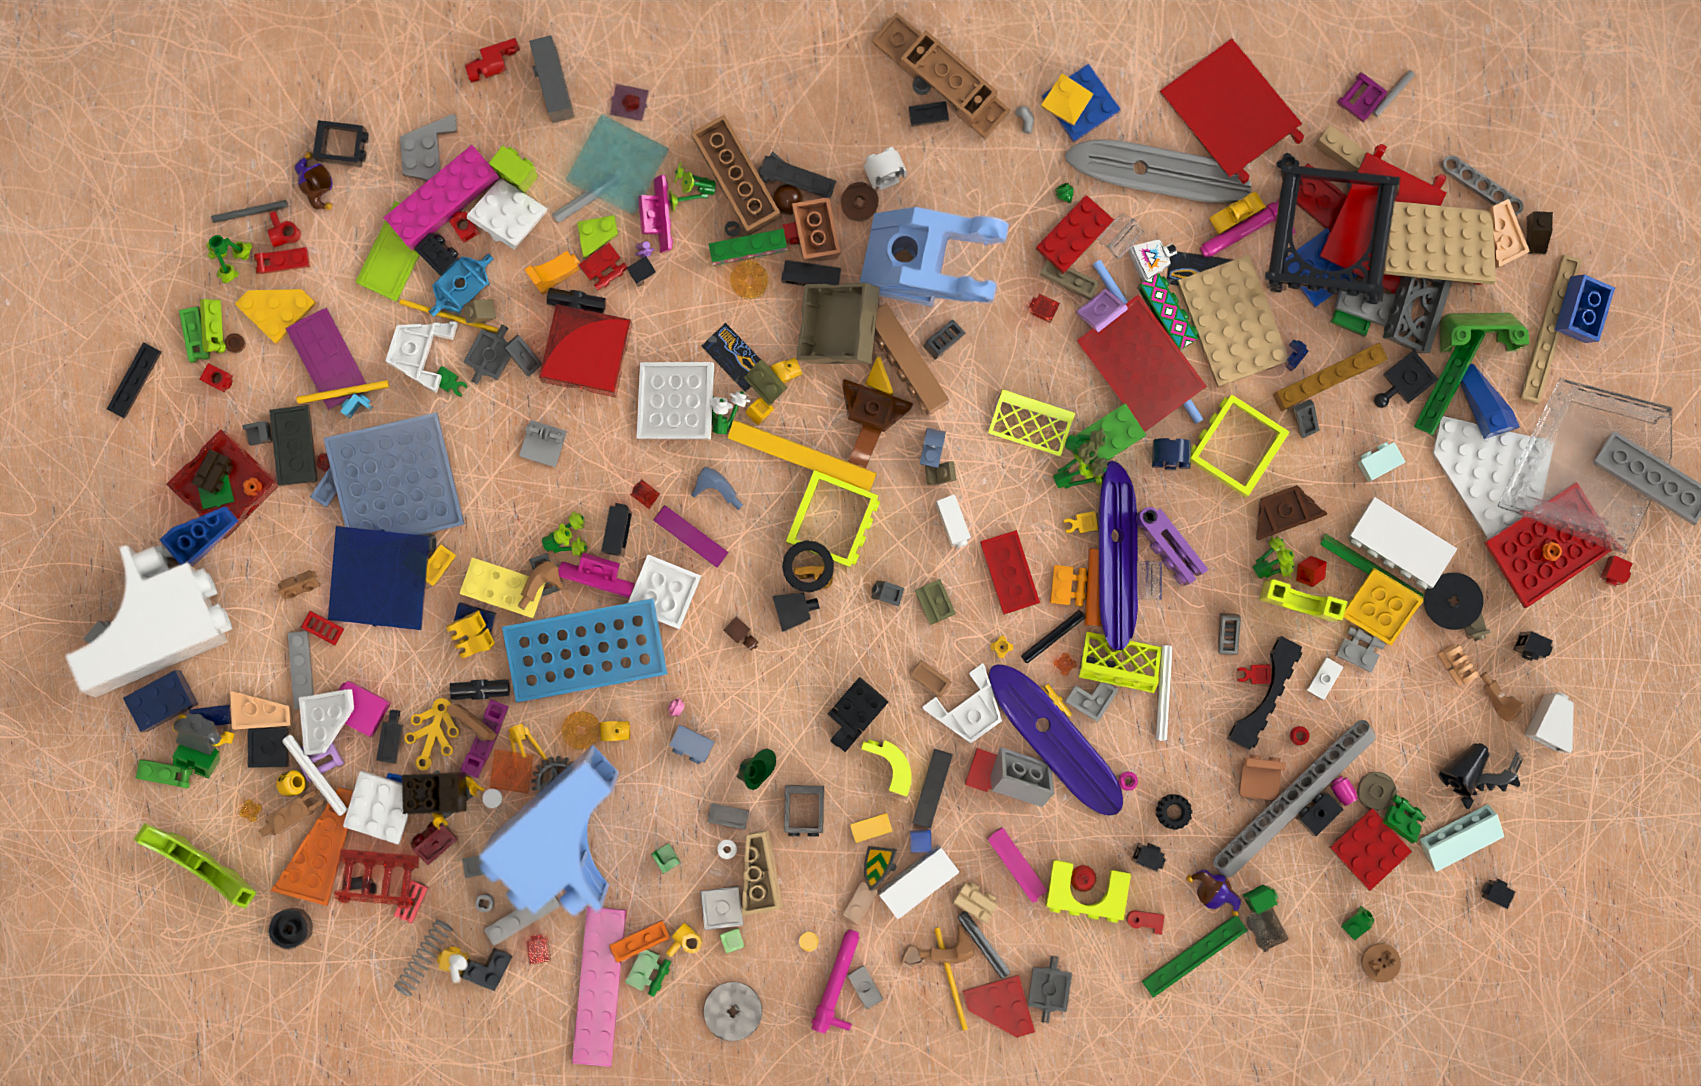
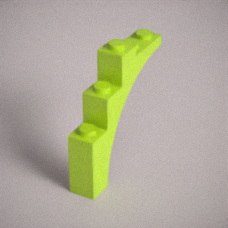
M144 823L133 839L136 843L156 851L194 873L234 905L246 909L257 893L235 870L220 865L209 853L195 848L183 836L171 831L168 833Z

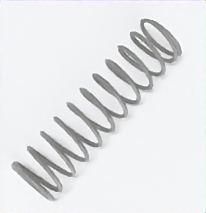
M435 919L433 927L436 930H428L431 936H424L426 942L420 943L423 949H416L418 955L412 956L414 962H408L410 968L404 969L406 975H400V979L402 981H397L394 985V987L399 992L407 996H412V993L409 990L398 985L397 983L405 984L411 989L416 990L415 987L406 983L401 976L408 977L418 984L420 983V981L411 977L406 972V970L413 971L421 977H424L423 974L412 968L410 963L416 964L422 967L423 969L428 970V968L419 964L414 959V957H419L421 959H424L426 962L432 964V962L424 958L418 952V950L424 951L430 954L431 956L436 957V955L425 949L422 944H427L429 946H432L436 950L441 951L438 947L431 944L426 939V937L435 939L441 944H445L443 941L437 939L430 931H435L437 933L442 934L444 937L449 938L446 934L438 930L434 925H440L444 929L452 932L453 929L441 920Z

